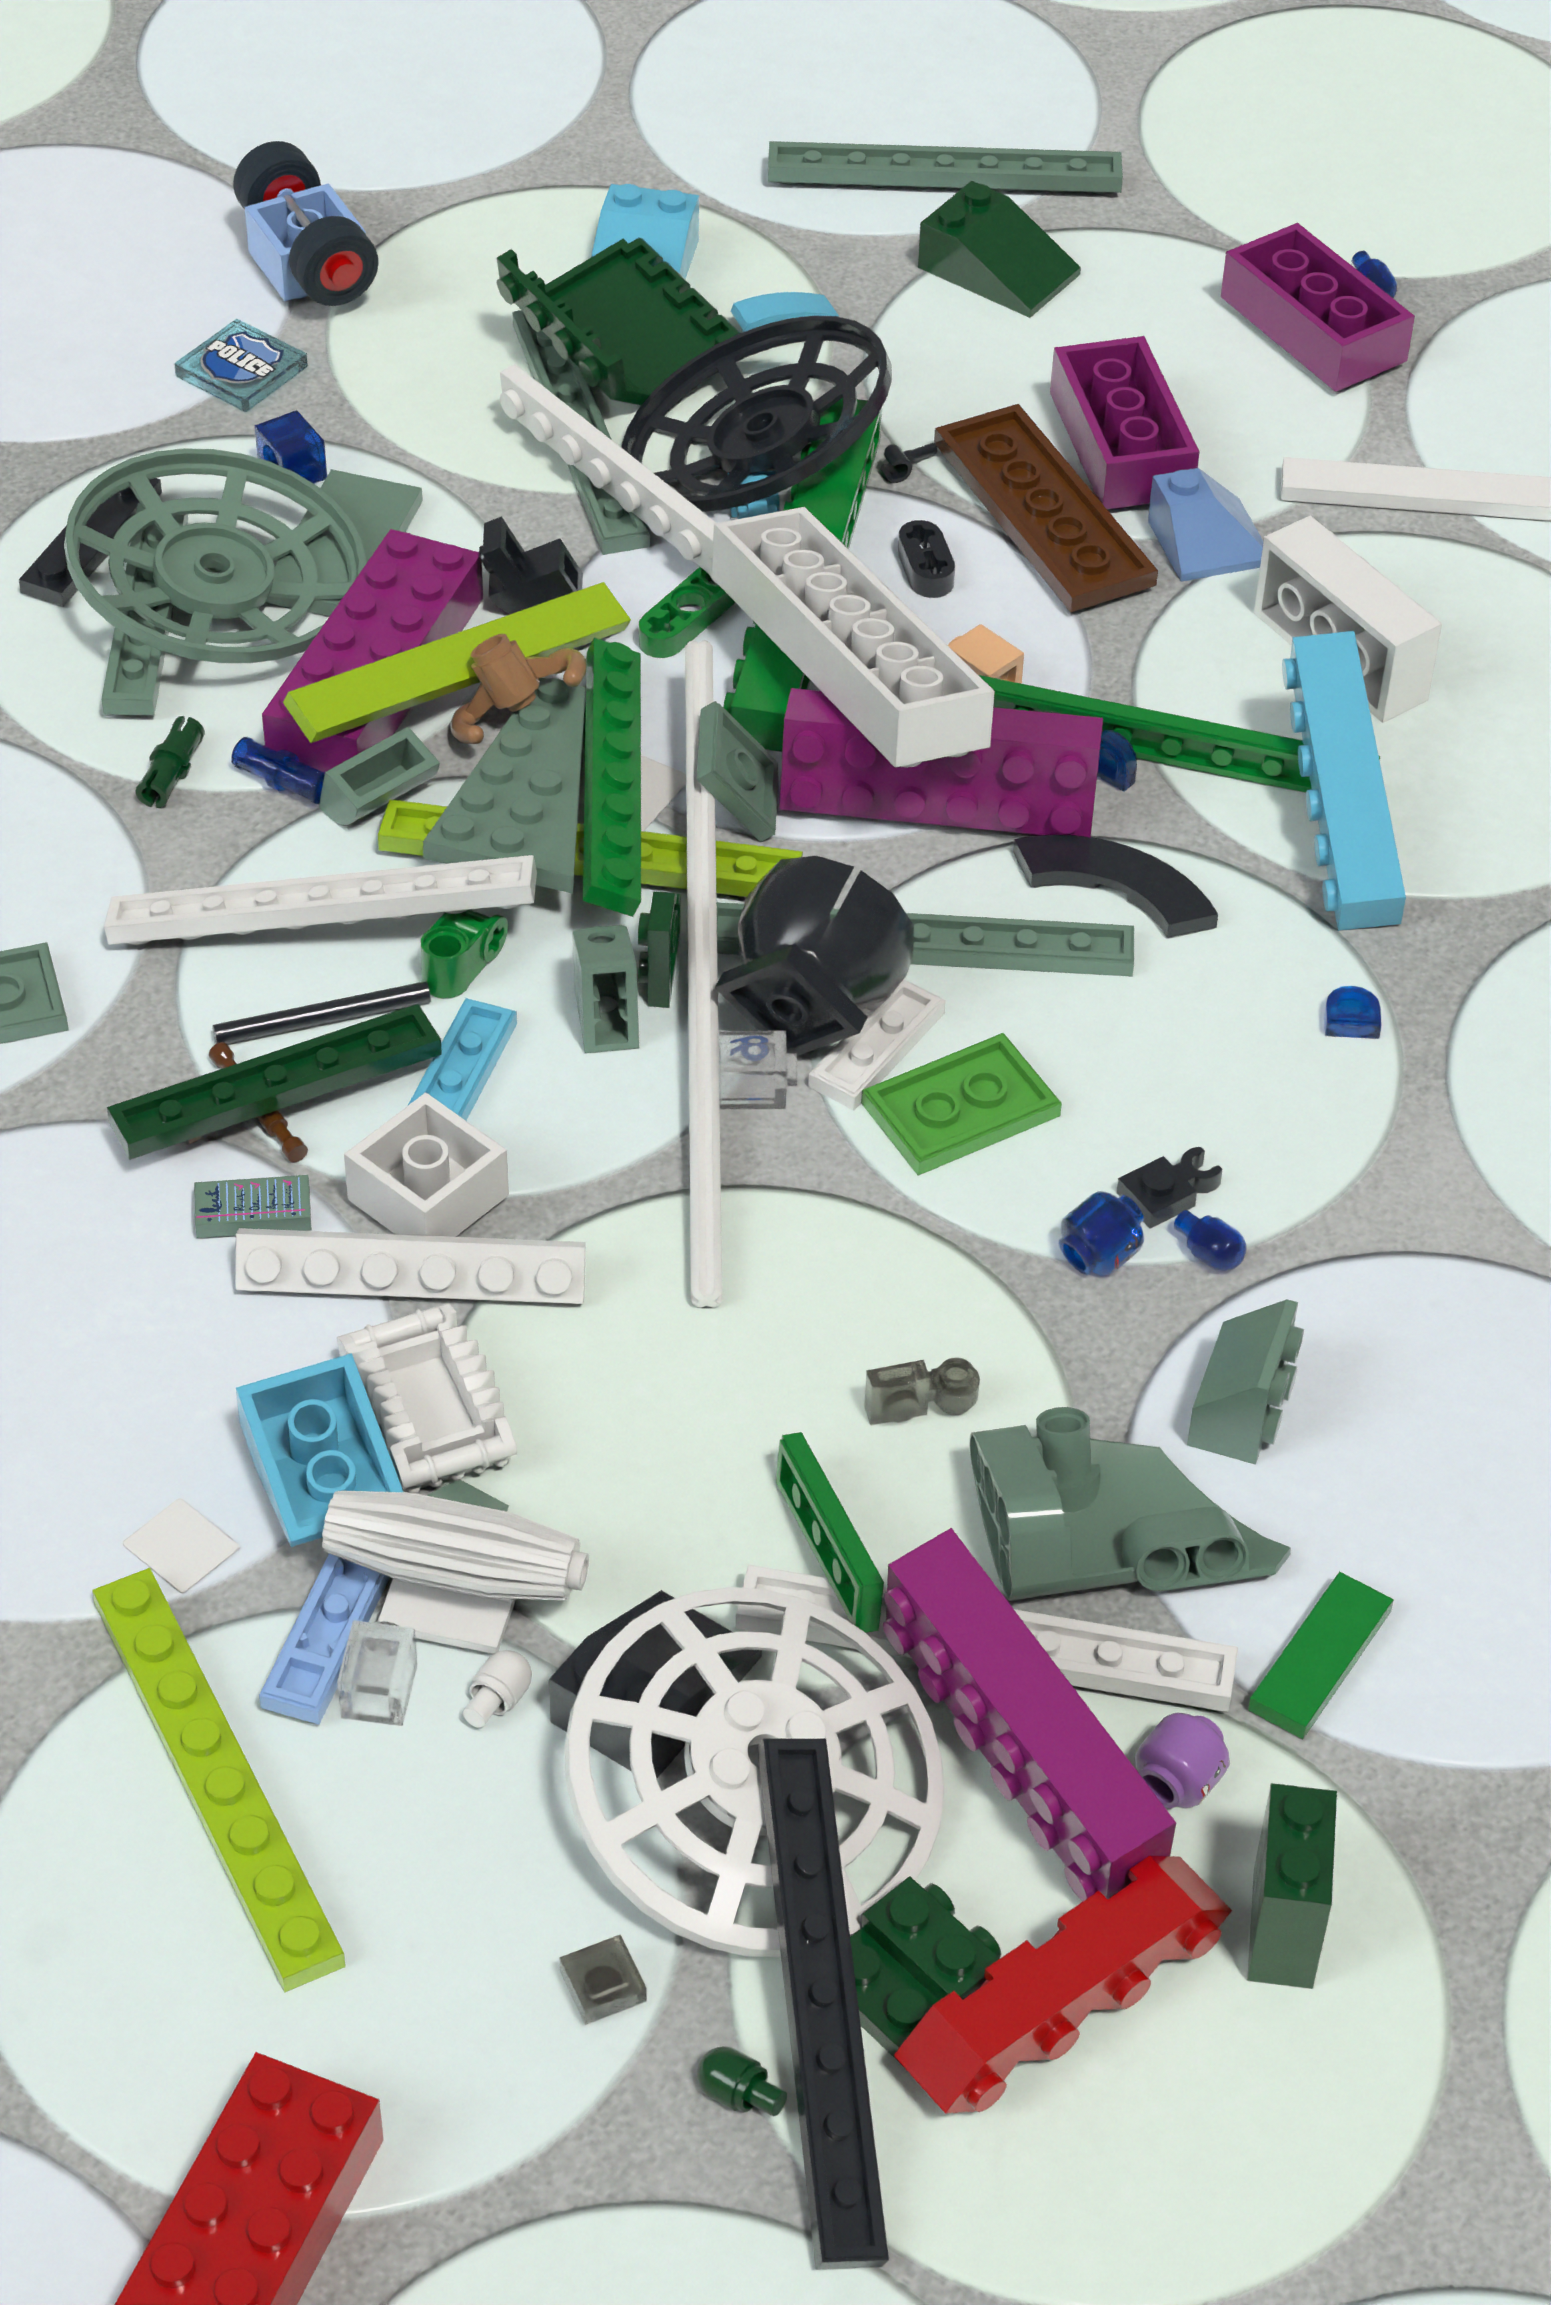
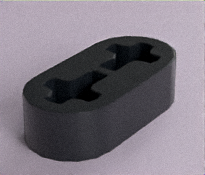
M914 520L904 524L899 530L898 556L911 588L915 593L927 598L946 596L954 587L955 562L941 529L934 523L925 520Z

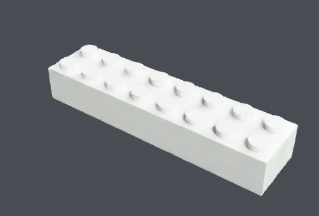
M805 507L714 524L712 578L895 768L900 766L914 767L921 762L947 756L961 757L970 751L990 747L995 691Z

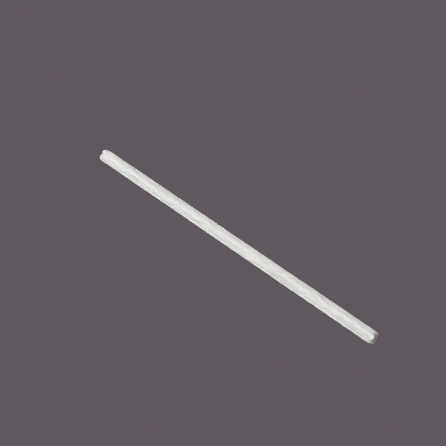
M692 640L685 646L691 1302L699 1308L705 1306L714 1308L722 1302L718 991L715 989L718 982L715 797L697 781L701 708L713 702V646L706 640L701 642Z

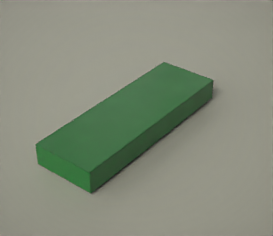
M1339 1571L1250 1697L1248 1711L1304 1739L1391 1613L1394 1599Z

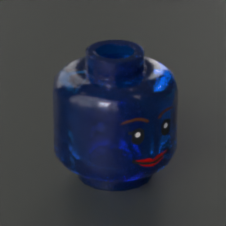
M1106 1191L1092 1193L1062 1219L1060 1227L1062 1238L1059 1239L1058 1243L1060 1250L1068 1262L1080 1273L1089 1275L1093 1272L1100 1276L1110 1275L1143 1247L1145 1236L1141 1223L1144 1221V1215L1138 1205L1126 1195H1121L1117 1198Z

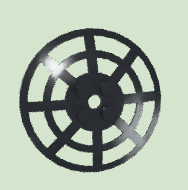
M815 315L768 323L714 345L672 373L650 394L637 410L627 427L621 448L642 464L643 454L653 431L674 436L676 439L670 453L672 469L655 472L654 474L667 484L679 482L688 490L705 495L683 496L702 512L720 511L743 506L798 484L823 469L844 453L867 430L887 399L892 381L891 362L881 339L869 327L855 320L838 316ZM823 341H837L853 345L869 355L849 375L835 366L816 363ZM805 342L798 363L770 368L747 378L743 377L736 362L771 348ZM877 367L879 375L876 386L866 405L858 415L854 416L857 406V391L855 387ZM717 372L721 374L728 388L706 402L687 422L665 417L667 412L689 391ZM810 378L824 380L835 385V387L815 401L811 394L805 390ZM791 379L788 385L772 386L754 393L752 392L757 388ZM843 398V410L839 421L820 425V414ZM734 400L736 401L715 420L712 426L704 425L718 411ZM825 439L797 463L793 461V456L800 452L809 442ZM692 441L707 442L712 456L687 465V453ZM717 468H721L729 473L719 485H711L694 478ZM767 469H776L777 471L772 476L741 484L751 473Z

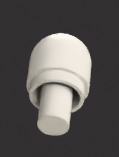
M503 1650L494 1653L487 1659L472 1680L470 1694L473 1699L463 1711V1716L468 1723L481 1728L493 1714L503 1715L515 1707L529 1688L532 1679L530 1664L524 1656L515 1651Z

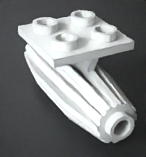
M337 1491L330 1500L324 1520L322 1548H324L325 1552L393 1578L377 1621V1630L491 1654L499 1651L516 1599L566 1601L570 1597L572 1589L580 1591L583 1589L589 1567V1554L579 1552L580 1543L578 1538L510 1512L416 1493Z

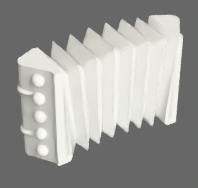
M450 1303L423 1311L417 1309L413 1314L374 1326L367 1324L364 1329L337 1336L340 1356L351 1353L353 1355L378 1425L382 1427V1436L385 1439V1444L403 1492L418 1493L420 1488L427 1486L438 1487L442 1484V1481L462 1479L465 1474L471 1472L483 1473L487 1467L493 1465L502 1467L511 1460V1456L517 1454L512 1431L506 1416H504V1403L500 1402V1389L495 1387L494 1371L487 1370L485 1354H479L478 1341H467V1327L465 1325L457 1327V1314Z

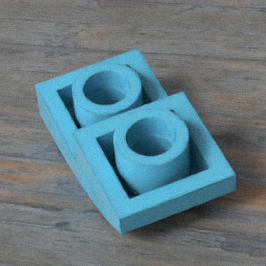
M805 292L763 294L735 302L731 308V313L741 326L742 332L789 318L815 315L839 317L825 295Z

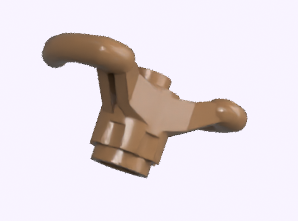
M498 634L483 641L471 652V657L475 662L471 667L481 684L471 702L464 704L455 711L450 723L453 737L465 744L481 743L484 738V732L480 726L474 724L493 705L499 709L508 708L511 712L518 711L529 705L536 698L534 691L539 687V678L551 674H560L565 671L563 675L565 684L570 687H577L586 674L587 663L585 657L578 650L562 648L548 657H525L515 640L510 641L506 634Z

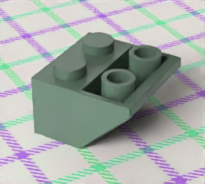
M1286 1299L1223 1321L1192 1408L1187 1446L1256 1465L1263 1442L1274 1445L1283 1410L1277 1409L1275 1406L1281 1407L1283 1399L1288 1401L1296 1378L1297 1366L1290 1365L1288 1362H1296L1304 1335L1303 1328L1294 1326L1298 1302Z

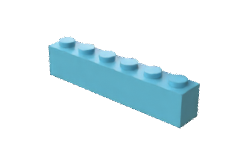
M1347 631L1293 637L1290 658L1282 660V675L1285 690L1293 689L1296 702L1290 703L1293 733H1302L1304 745L1298 746L1301 777H1310L1312 787L1311 790L1306 791L1307 814L1309 821H1318L1320 834L1314 836L1316 862L1318 866H1326L1328 879L1323 880L1322 884L1326 912H1335L1338 931L1401 924L1406 895L1355 632Z

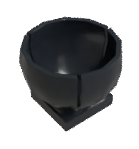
M820 856L782 859L759 880L746 897L738 923V952L742 965L724 971L715 986V989L786 1059H791L859 1034L868 1018L867 1016H870L880 1007L907 976L913 957V923L895 895L862 870H860L836 916L830 920V913L854 866Z

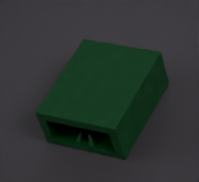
M1275 1783L1270 1784L1254 1866L1247 1981L1313 1989L1332 1906L1337 1791Z

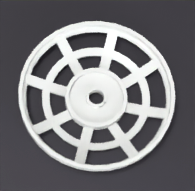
M726 1587L692 1592L663 1602L632 1620L606 1644L583 1679L570 1711L564 1746L566 1785L574 1818L591 1854L610 1881L640 1911L673 1933L708 1948L743 1956L781 1957L778 1928H753L733 1923L744 1885L756 1888H773L771 1865L751 1863L758 1836H767L760 1769L749 1759L748 1747L760 1744L763 1739L826 1738L833 1793L837 1791L869 1805L857 1829L839 1845L850 1937L861 1929L862 1914L909 1876L916 1881L928 1861L941 1824L944 1798L942 1757L932 1721L915 1687L894 1659L864 1631L835 1612L800 1597L767 1589ZM741 1604L760 1605L784 1611L780 1635L769 1632L740 1631L719 1634L706 1639L684 1612L705 1606ZM809 1620L826 1627L855 1646L883 1673L890 1684L866 1692L859 1681L840 1663L817 1648L805 1644ZM661 1624L682 1649L656 1672L642 1693L639 1703L599 1696L607 1676L622 1654L646 1631L656 1625ZM745 1649L775 1652L776 1658L771 1680H750L738 1683L718 1654ZM801 1662L811 1665L829 1677L845 1692L849 1700L822 1710L813 1700L796 1690ZM693 1666L696 1667L715 1694L705 1703L697 1717L659 1707L662 1698L670 1686L686 1670ZM906 1706L917 1728L926 1758L928 1776L926 1804L893 1787L895 1777L893 1749L881 1715ZM592 1722L631 1728L629 1739L630 1766L636 1790L642 1802L609 1822L599 1804L591 1773L590 1732ZM863 1722L865 1723L874 1750L875 1779L842 1765L838 1733ZM652 1733L686 1741L684 1759L688 1777L661 1791L652 1763ZM701 1802L717 1819L733 1828L726 1854L715 1850L697 1838L679 1820L676 1814ZM887 1813L919 1829L916 1843L899 1872L878 1894L860 1905L844 1867L852 1863L870 1845L884 1823ZM656 1826L663 1837L684 1857L705 1871L719 1876L708 1914L687 1906L660 1888L632 1861L622 1845Z

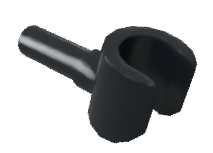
M930 443L913 450L902 451L895 444L888 445L883 455L889 463L883 464L880 469L890 482H902L911 474L912 464L915 461L937 454V446L934 443Z

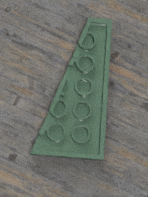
M539 678V687L534 691L536 698L526 707L513 712L424 839L423 858L448 864L534 855L537 870L536 885L573 894L586 687H570L563 680L557 678Z

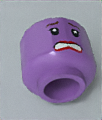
M1173 1713L1164 1717L1140 1745L1135 1754V1764L1138 1773L1164 1807L1175 1808L1178 1806L1181 1808H1191L1202 1803L1225 1775L1230 1765L1229 1752L1223 1741L1222 1731L1213 1721L1200 1715L1193 1716L1185 1713Z

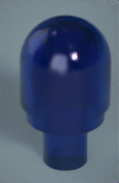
M1367 251L1357 252L1351 260L1354 267L1394 298L1397 293V281L1388 266L1379 259H1371Z
M1184 1210L1175 1219L1174 1229L1187 1237L1188 1249L1191 1250L1193 1256L1209 1267L1218 1271H1230L1243 1262L1247 1251L1243 1235L1219 1217L1207 1215L1200 1219L1190 1211Z

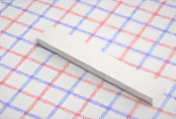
M1284 457L1281 500L1551 521V477Z

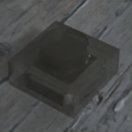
M621 1934L559 1957L560 1973L585 2025L647 2001V1987Z

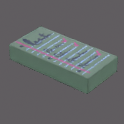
M308 1175L194 1182L195 1229L197 1238L236 1236L239 1228L312 1230Z

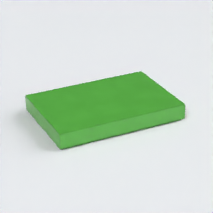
M1004 1033L863 1089L861 1104L918 1176L1060 1117L1062 1106L1061 1101Z

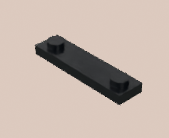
M154 478L149 480L158 496H160L162 493L161 479ZM130 487L121 490L98 507L88 519L86 526L114 539L116 532L121 526L136 514L137 505L140 502ZM67 525L20 577V593L64 607L78 591L66 563L64 544ZM80 542V564L88 579L108 555Z

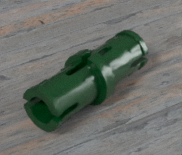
M180 716L176 718L164 742L156 745L149 756V761H152L150 767L135 790L137 798L146 806L152 807L156 797L160 794L155 805L156 808L164 807L175 784L179 779H184L191 768L190 758L205 736L203 726L196 719L188 717L181 731L185 717Z

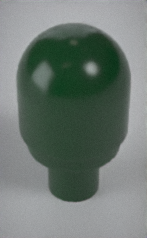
M721 2046L708 2051L699 2062L697 2068L699 2086L713 2100L734 2111L748 2112L755 2106L772 2116H777L783 2109L787 2100V2092L767 2082V2070L761 2067V2063L732 2047Z

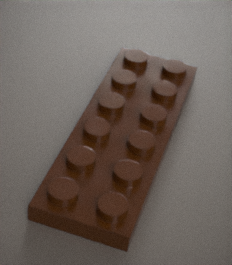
M1019 403L935 428L934 444L1070 613L1157 586V568Z

